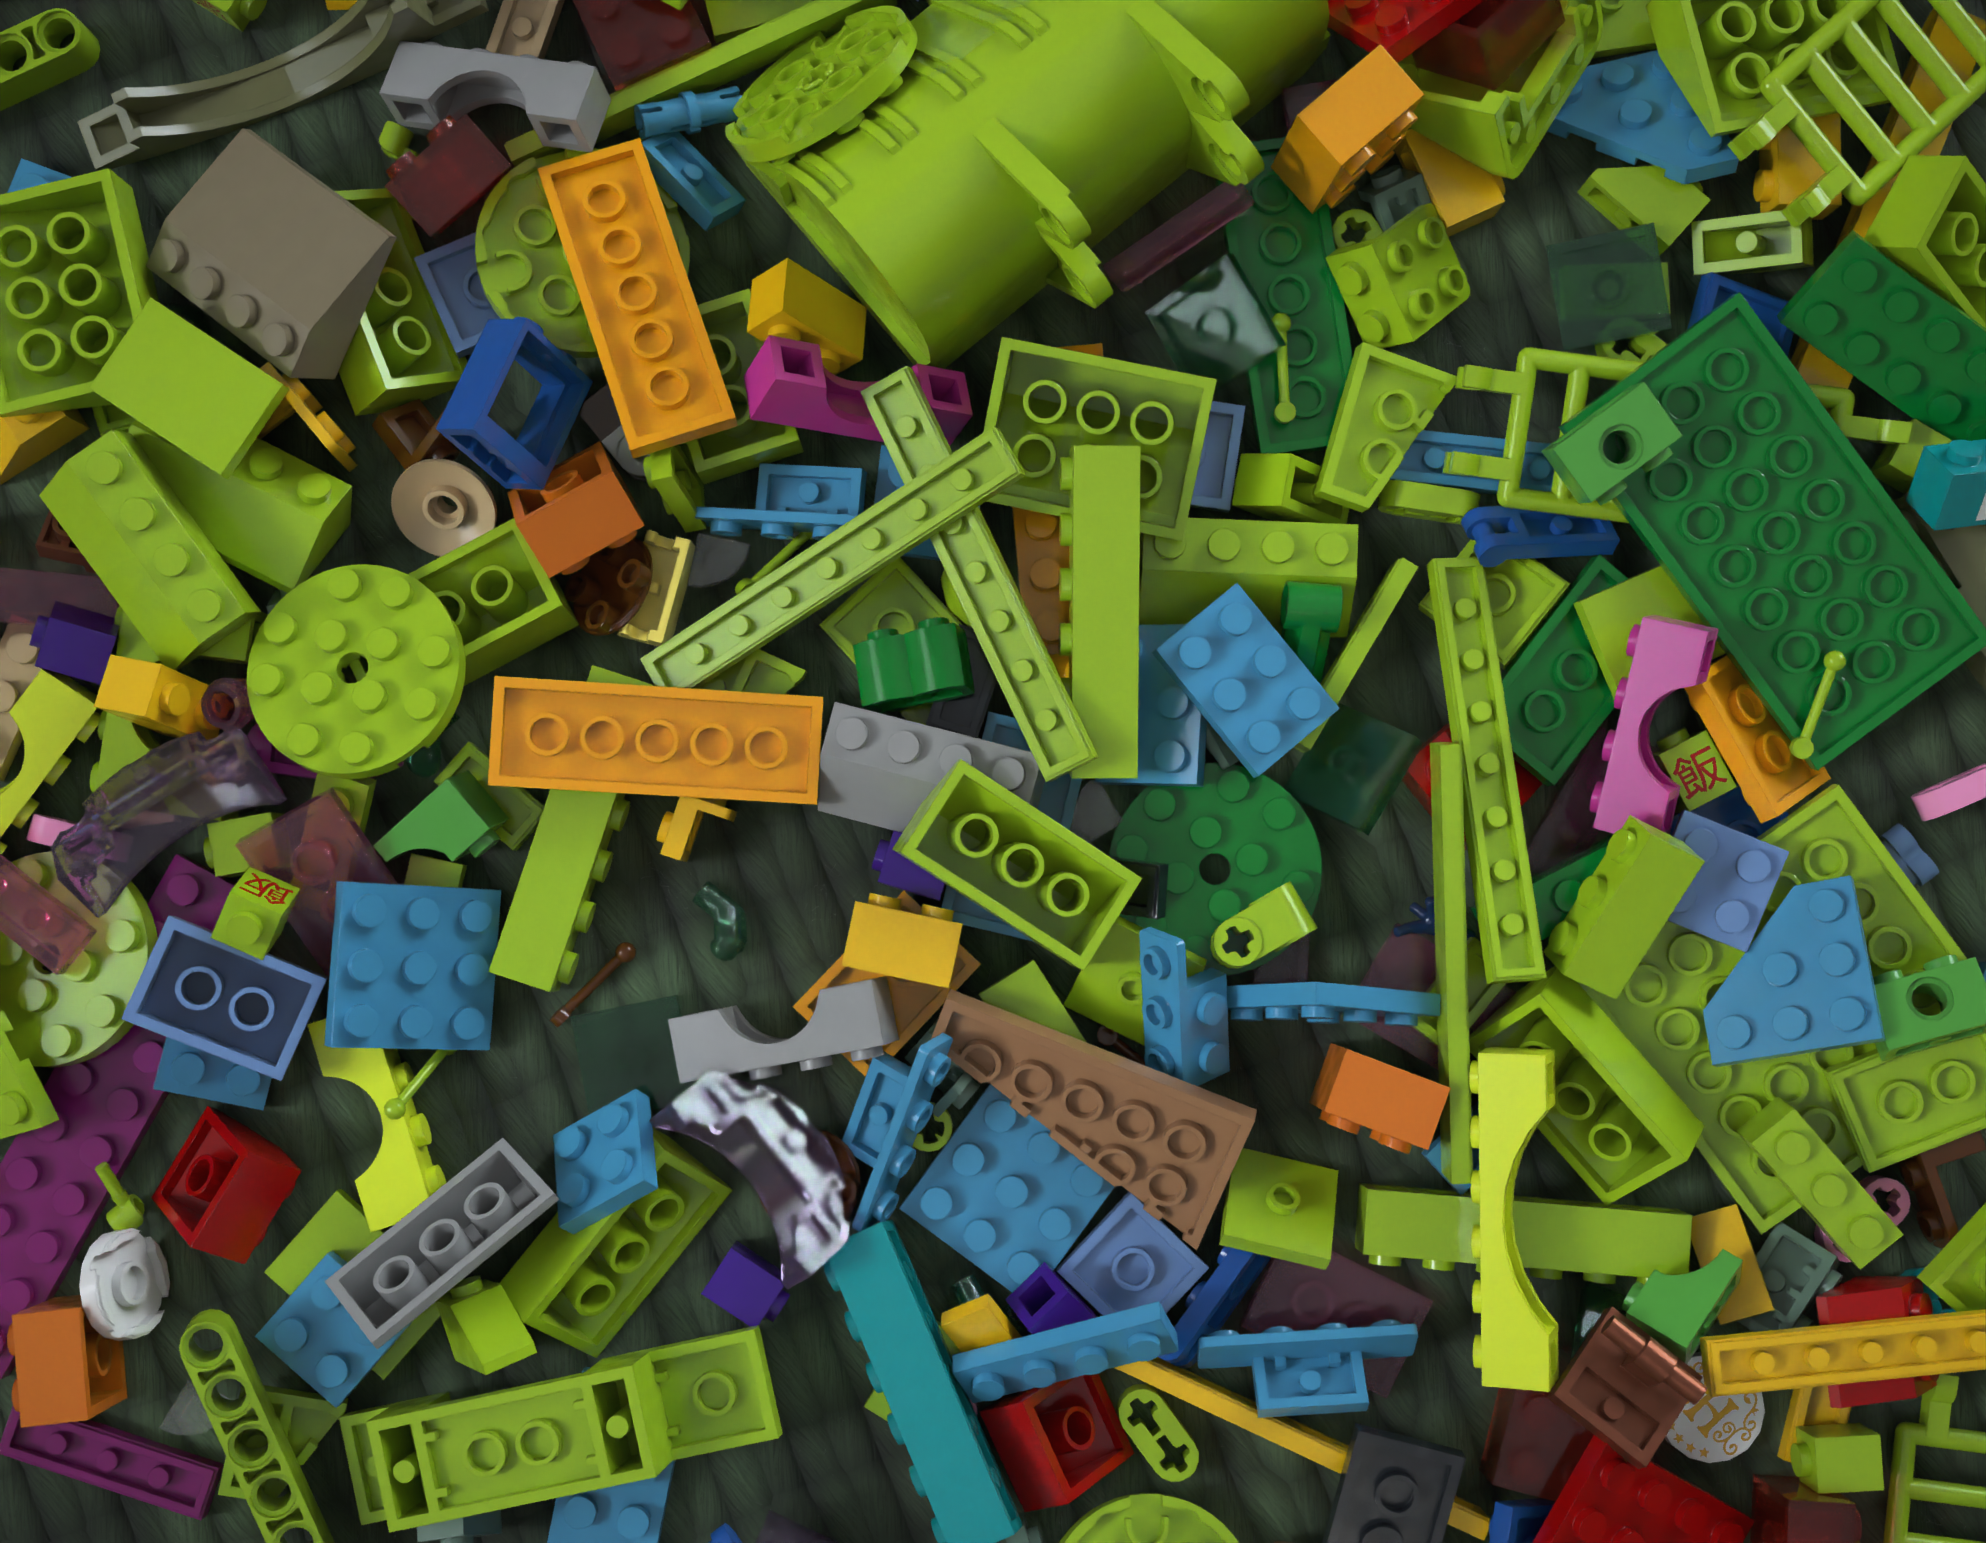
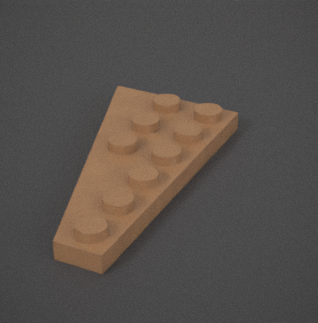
M950 989L931 1039L943 1032L953 1038L947 1055L951 1058V1061L978 1082L990 1083L1011 1100L1009 1106L1025 1118L1030 1114L1050 1130L1049 1137L1114 1187L1123 1186L1144 1203L1143 1209L1158 1221L1163 1217L1183 1233L1182 1239L1197 1250L1253 1127L1257 1109Z

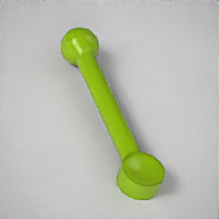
M1277 313L1272 317L1270 323L1271 328L1276 332L1279 404L1274 409V418L1281 424H1287L1296 415L1295 406L1290 403L1287 331L1291 327V319L1285 313Z
M801 532L751 579L744 578L740 580L735 587V593L738 595L776 570L806 541L813 539V533Z
M1830 651L1824 657L1826 670L1800 737H1796L1790 743L1789 749L1791 754L1799 759H1806L1814 752V745L1811 742L1812 735L1836 672L1843 669L1846 665V658L1840 651Z
M437 1049L397 1098L386 1102L384 1106L385 1115L392 1120L403 1117L406 1111V1103L446 1055H452L457 1050Z

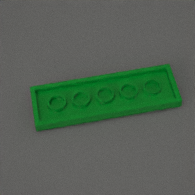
M1280 137L1252 141L1262 157L1265 170L1248 184L1240 183L1238 186H1234L1215 179L1257 450L1258 453L1301 454L1327 449L1353 356L1344 300L1325 259L1335 251L1329 206L1325 203L1311 214L1271 168L1286 138ZM1277 313H1285L1291 319V327L1287 331L1290 403L1295 406L1296 415L1287 424H1281L1274 418V409L1279 404L1276 332L1273 331L1270 323L1272 317Z
M1852 230L1777 314L1780 323L1911 418L1917 419L1950 440L1973 441L1986 439V328Z

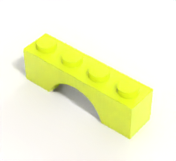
M42 668L9 711L23 737L24 761L19 775L12 782L0 788V838L10 824L19 829L23 827L39 805V802L31 798L42 781L51 786L55 784L72 761L63 753L75 738L85 743L98 726L100 714L95 712L97 708L94 707L97 695L67 675ZM1 841L0 856L7 848V845L2 843Z
M326 1019L307 1024L322 1075L345 1079L360 1086L371 1096L380 1112L383 1126L380 1150L371 1166L355 1180L370 1233L393 1226L446 1184L441 1167L439 1165L433 1166L427 1145L432 1143V1136L428 1121L423 1113L417 1114L412 1097L406 1103L405 1114L400 1119L392 1120L384 1113L386 1102L397 1098L414 1078L412 1069L407 1062L401 1063L397 1049L331 1048L324 1046Z

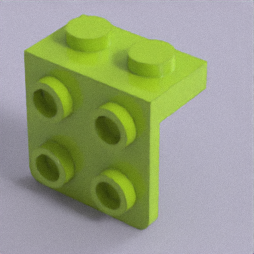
M1431 203L1418 206L1378 237L1338 248L1325 258L1362 341L1381 349L1414 342L1470 296V287L1466 274L1461 268L1446 233L1445 225L1441 221L1435 206Z

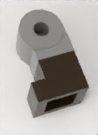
M607 383L583 402L579 414L621 467L634 479L647 482L643 460L644 457H648L650 454L632 458Z

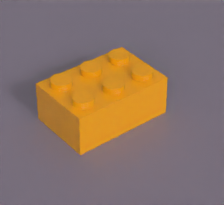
M1380 44L1296 116L1271 168L1311 214L1325 203L1332 209L1355 189L1354 183L1366 170L1372 175L1395 154L1393 150L1405 139V132L1417 121L1418 117L1414 114V110L1425 94Z

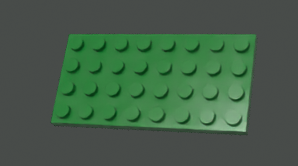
M1740 292L1733 294L1559 426L1561 432L1565 434L1629 386L1642 382L1646 383L1678 428L1682 437L1669 446L1673 454L1659 466L1646 473L1640 467L1624 478L1628 487L1612 500L1704 625L1719 629L1716 641L1790 741L1800 737L1826 670L1824 657L1827 653L1834 650L1844 654L1846 665L1843 669L1836 672L1811 738L1814 752L1810 757L1804 759L1811 769L1819 770L1986 646L1985 626ZM1610 433L1603 444V451L1607 459L1613 463H1618L1625 454V443L1615 433Z

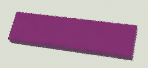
M13 1406L0 1441L1 1455L200 1521L208 1515L224 1467L223 1463L92 1420L21 1428L20 1412H17Z

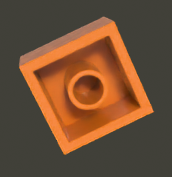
M601 441L555 465L543 490L512 489L507 492L515 523L549 578L560 572L563 575H568L580 570L589 562V556L607 546L614 549L625 545L637 535L638 529L645 526L630 490Z
M1331 1043L1309 1103L1322 1110L1319 1119L1326 1121L1327 1124L1358 1135L1361 1125L1372 1129L1369 1138L1392 1149L1410 1154L1413 1145L1429 1150L1451 1088Z
M81 1295L54 1297L12 1315V1323L7 1333V1345L10 1354L15 1356L17 1379L12 1387V1403L14 1409L20 1412L21 1428L86 1421L128 1398L123 1340L116 1341L105 1338L91 1326L82 1308Z

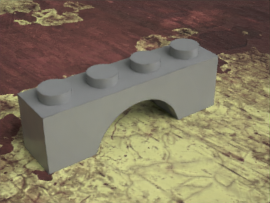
M400 41L379 92L397 123L402 126L447 132L458 119L476 108L489 104H511L526 110V114L543 146L584 152L593 151L611 102V98L596 66H589L580 61H570L567 63L544 60L528 54L514 56L492 53L482 48L469 50L446 47L435 42L416 43Z
M887 976L819 990L816 1008L810 1021L799 1033L791 1038H776L760 1032L745 1019L737 1005L668 1019L680 1083L699 1080L701 1090L731 1084V1074L749 1071L750 1080L782 1074L781 1064L799 1061L801 1071L833 1065L831 1055L850 1052L852 1061L884 1055L882 1045L899 1040Z

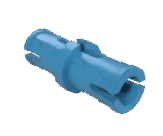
M737 86L694 94L689 90L680 92L678 98L655 103L637 104L634 107V120L636 128L639 130V136L642 139L659 136L660 134L685 131L689 135L699 133L701 131L700 127L737 121L738 117L732 109L742 97V95H739L740 90Z

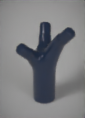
M1433 896L1425 899L1426 909L1416 902L1410 905L1409 910L1421 920L1395 927L1393 932L1396 937L1399 938L1411 933L1435 936ZM1467 928L1468 941L1470 937H1475L1476 935L1475 932L1469 928Z

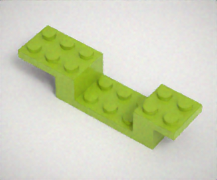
M759 1325L606 1357L583 1373L456 1400H450L449 1391L349 1412L339 1417L361 1525L386 1520L389 1533L655 1478L673 1460L778 1439L783 1433Z

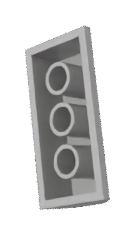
M834 702L820 754L818 811L903 833L921 803L958 759H962L1036 809H1038L1045 779L1032 752Z
M501 1138L325 1280V1283L376 1349H379L553 1206L559 1198L504 1138Z

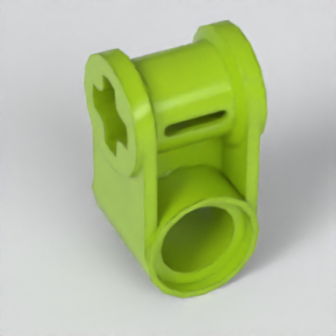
M1291 881L1250 903L1248 908L1225 920L1218 926L1211 937L1210 949L1214 959L1220 965L1229 969H1239L1274 950L1277 952L1318 929ZM1231 929L1236 936L1243 933L1247 935L1249 943L1243 947L1246 954L1245 957L1241 958L1236 951L1229 954L1224 951L1222 945L1228 940L1227 930Z

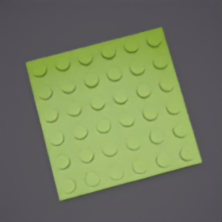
M1832 784L1757 837L1761 841L1789 851V854L1751 944L1793 886L1851 875L1854 880L1873 977L1894 970H1901L1904 977L1925 971L1923 967L1925 963L1947 955H1956L1958 961L1967 959L1840 785ZM1666 921L1616 1000L1582 983H1579V985L1705 1126L1695 1145L1696 1149L1754 1228L1762 1235L1800 1209L1801 1205L1736 1130L1776 1097H1780L1795 1108L1850 1173L1854 1172L1862 1166V1163L1823 1069L1877 1048L1875 1043L1722 1067L1713 1066L1703 1010L1745 952ZM1925 993L1912 996L1913 1006L1921 1014L1927 1016L1940 1014V1005L1933 996Z

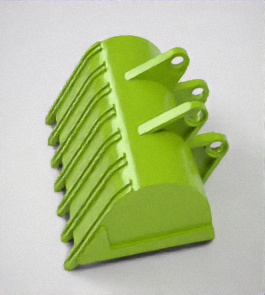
M925 0L930 6L910 21L916 30L918 41L913 56L900 74L903 78V83L895 92L885 98L876 99L863 110L864 119L857 127L842 135H838L835 131L820 141L800 150L791 160L779 166H775L772 161L749 162L743 158L742 160L913 365L922 364L945 369L1048 284L1094 309L1113 295V289L1109 281L1098 267L1101 261L1092 252L1091 248L1188 169L1234 186H1238L1240 183L1246 185L1263 172L1265 165L1262 157L1239 127L1302 77L1327 48L1331 36L1327 31L1329 22L1328 1Z

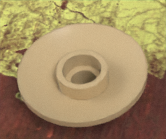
M446 459L419 461L408 467L400 475L392 491L391 508L399 529L410 542L430 554L441 557L487 533L496 526L497 508L489 487L474 471L460 463ZM442 496L449 497L457 506L448 505Z

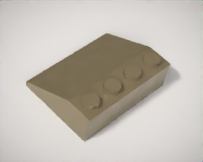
M242 128L165 218L146 267L289 378L335 379L397 237L252 130Z

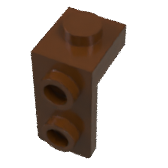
M420 399L380 413L372 424V427L405 470L419 461L427 459L454 461L459 455L457 447L436 430L443 412L435 420Z
M1980 1130L1899 1162L1901 1176L1907 1187L1915 1192L1921 1211L1917 1212L1919 1227L1924 1237L1929 1242H1933L1936 1247L1943 1249L1959 1232L1936 1166L1986 1150Z

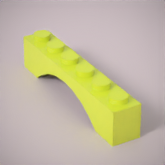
M1487 1047L1478 1053V1060H1472L1469 1072L1471 1093L1478 1094L1479 1115L1472 1116L1470 1124L1472 1148L1479 1149V1170H1473L1471 1177V1199L1473 1203L1480 1204V1225L1473 1226L1471 1249L1473 1258H1480L1481 1280L1474 1281L1472 1289L1473 1312L1481 1313V1335L1476 1334L1474 1337L1473 1364L1475 1368H1482V1386L1550 1392L1559 1379L1558 1323L1540 1301L1525 1273L1515 1238L1513 1200L1515 1179L1524 1150L1538 1124L1555 1105V1049Z

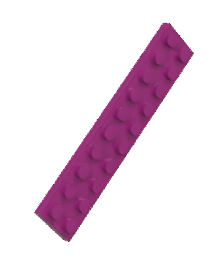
M176 854L148 902V907L156 926L157 937H159L168 916H176L213 931L229 892L236 883L225 877H215V872L183 854ZM134 1024L128 1033L115 1045L100 1055L71 1066L55 1067L44 1089L59 1120L42 1128L17 1134L0 1163V1379L9 1376L16 1365L15 1356L10 1354L7 1345V1333L12 1323V1315L54 1298L111 1197L96 1173L95 1167L102 1162H107L118 1181H120L169 1092L153 1089L166 1036Z

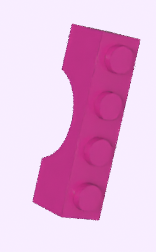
M772 335L767 337L744 375L750 419L884 442L860 393L878 381H850L832 374L822 363L820 345ZM916 364L911 368L950 446L973 416L965 373Z
M1659 615L1642 617L1641 625L1634 624L1626 649L1627 656L1633 657L1628 678H1621L1614 699V708L1621 710L1616 730L1610 729L1608 731L1602 750V760L1608 761L1604 782L1598 781L1596 783L1590 800V812L1596 813L1593 828L1615 833L1622 829L1631 815L1667 834L1670 833L1681 786L1671 780L1656 763L1650 747V725L1657 708L1671 693L1680 688L1696 686L1707 681L1719 629Z

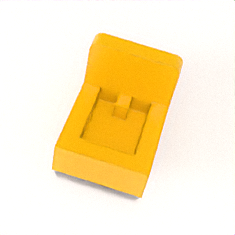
M679 797L674 813L666 811L661 821L657 841L664 844L660 854L679 861L688 862L704 812L734 822L737 811L725 808L726 799Z

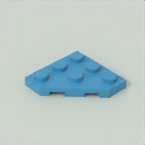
M1658 50L1587 66L1547 132L1565 139L1570 133L1596 142V151L1635 165L1638 159L1666 169L1664 177L1681 184H1689L1736 173L1739 159L1727 145L1731 141L1728 134L1710 137L1661 60Z
M1851 875L1793 886L1750 945L1747 953L1745 952L1703 1010L1713 1066L1722 1067L1886 1041L1854 880Z
M1325 982L1227 986V1008L1231 1010V1020L1263 1021V1012H1265V1019L1298 1020V1013H1300L1301 1018H1307L1308 1023L1340 1024V1015H1343L1344 1022L1377 1023V1016H1385L1384 1025L1413 1027L1418 1026V1016H1440L1441 994Z

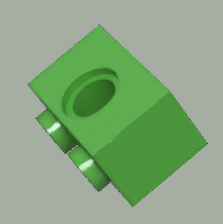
M1642 382L1629 386L1541 452L1579 504L1591 503L1597 500L1599 505H1603L1628 487L1624 478L1641 467L1646 473L1672 456L1673 452L1669 446L1681 438L1682 434L1646 383ZM1610 433L1619 435L1625 443V454L1618 463L1608 460L1603 451L1604 441Z
M1947 955L1925 963L1923 965L1925 971L1904 977L1901 970H1894L1873 977L1886 1040L1875 1043L1882 1062L1986 1033V982L1976 957L1958 961L1956 955ZM1919 993L1933 996L1940 1005V1014L1934 1016L1921 1014L1913 1006L1912 996Z

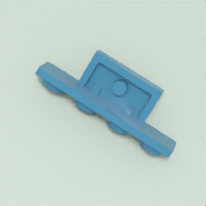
M760 463L755 509L696 507L697 514L695 518L705 522L710 527L711 534L719 536L740 537L742 536V529L761 530V536L780 540L793 539V532L813 533V539L820 541L864 512L867 472L863 468Z
M1152 927L1140 930L1144 1059L1146 1066L1196 1086L1229 1072L1226 973L1214 968H1208L1187 978L1186 949L1183 939Z
M944 1032L919 1047L912 1067L886 1052L882 1056L872 1058L842 1139L856 1158L873 1167L852 1224V1228L859 1232L871 1227L878 1221H886L897 1206L899 1195L895 1193L900 1178L908 1172L914 1162L916 1150L912 1148L917 1133L926 1126L932 1115L934 1105L930 1103L931 1096L935 1087L945 1078L951 1065V1058L947 1055L953 1038Z
M1381 1320L1371 1324L1370 1327L1348 1328L1345 1324L1328 1323L1319 1326L1316 1330L1294 1331L1289 1327L1277 1326L1268 1328L1262 1333L1242 1335L1234 1330H1219L1212 1332L1208 1337L1198 1339L1197 1363L1199 1369L1252 1366L1258 1418L1367 1411L1369 1405L1363 1359L1412 1356L1418 1339L1416 1324H1401L1397 1320Z

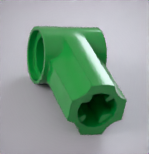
M1286 581L1282 592L1280 608L1281 637L1316 680L1321 682L1331 633H1337L1340 625L1343 604L1341 585Z

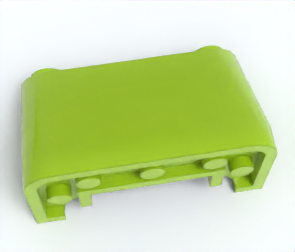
M1484 0L1443 30L1418 71L1413 64L1406 62L1398 63L1425 94L1414 110V114L1418 119L1410 128L1492 175L1509 179L1517 178L1527 165L1598 48L1603 29L1601 0Z

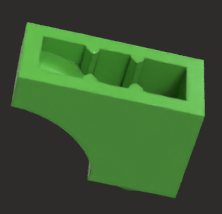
M466 770L447 778L373 847L386 862L402 856L413 849H432L442 852L451 862L469 853L476 859L501 839L495 831L510 818L470 771Z
M1722 1249L1718 1256L1709 1264L1691 1273L1664 1275L1654 1269L1645 1284L1637 1281L1631 1287L1622 1304V1310L1626 1312V1318L1684 1363L1688 1364L1700 1345V1337H1705L1739 1284L1743 1260Z

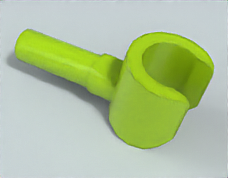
M387 121L379 137V143L384 154L391 159L404 161L408 165H412L439 185L445 178V174L417 152L408 148L414 135L413 132L395 122Z
M107 1162L100 1163L95 1167V1171L111 1195V1199L117 1204L106 1213L109 1225L114 1231L129 1228L137 1229L144 1221L143 1214L145 1208L143 1201L134 1194L129 1195L126 1189H123Z

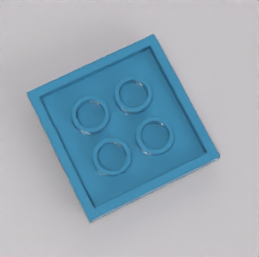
M337 881L324 1046L331 1048L490 1050L495 974L488 971L498 944L501 890Z
M989 1084L951 1135L947 1144L943 1146L901 1203L899 1209L1013 1293L1044 1262L1053 1270L1057 1267L1111 1193L1114 1186L1049 1137L1050 1130L1030 1114L1025 1118L1009 1106L1011 1100Z

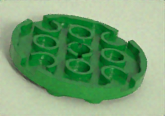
M1205 763L1203 787H1146L1124 812L1115 830L1109 852L1111 857L1168 864L1165 917L1152 919L1124 914L1119 916L1140 927H1152L1183 939L1185 949L1207 959L1204 970L1214 968L1226 973V975L1243 973L1264 965L1279 956L1290 945L1277 952L1274 950L1245 967L1229 969L1220 965L1214 959L1210 949L1211 937L1218 926L1225 920L1248 908L1250 903L1291 881L1306 909L1312 916L1321 888L1322 858L1315 830L1301 805L1287 790L1271 778L1263 774L1253 778L1245 767L1234 764L1226 769H1222L1218 763ZM1207 855H1222L1228 861L1230 874L1225 882L1219 885H1212L1202 879L1199 873V865L1201 860ZM1231 929L1227 930L1228 940L1222 945L1224 951L1227 954L1236 951L1241 958L1245 957L1246 954L1243 947L1249 943L1247 935L1243 933L1236 936Z

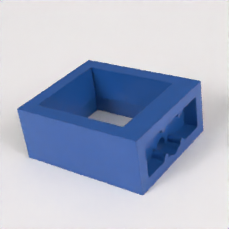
M519 316L514 319H488L439 420L436 430L507 489L543 490L593 381L576 366L577 362L570 354L559 350L543 335V329L536 322ZM514 360L542 384L517 440L488 416Z

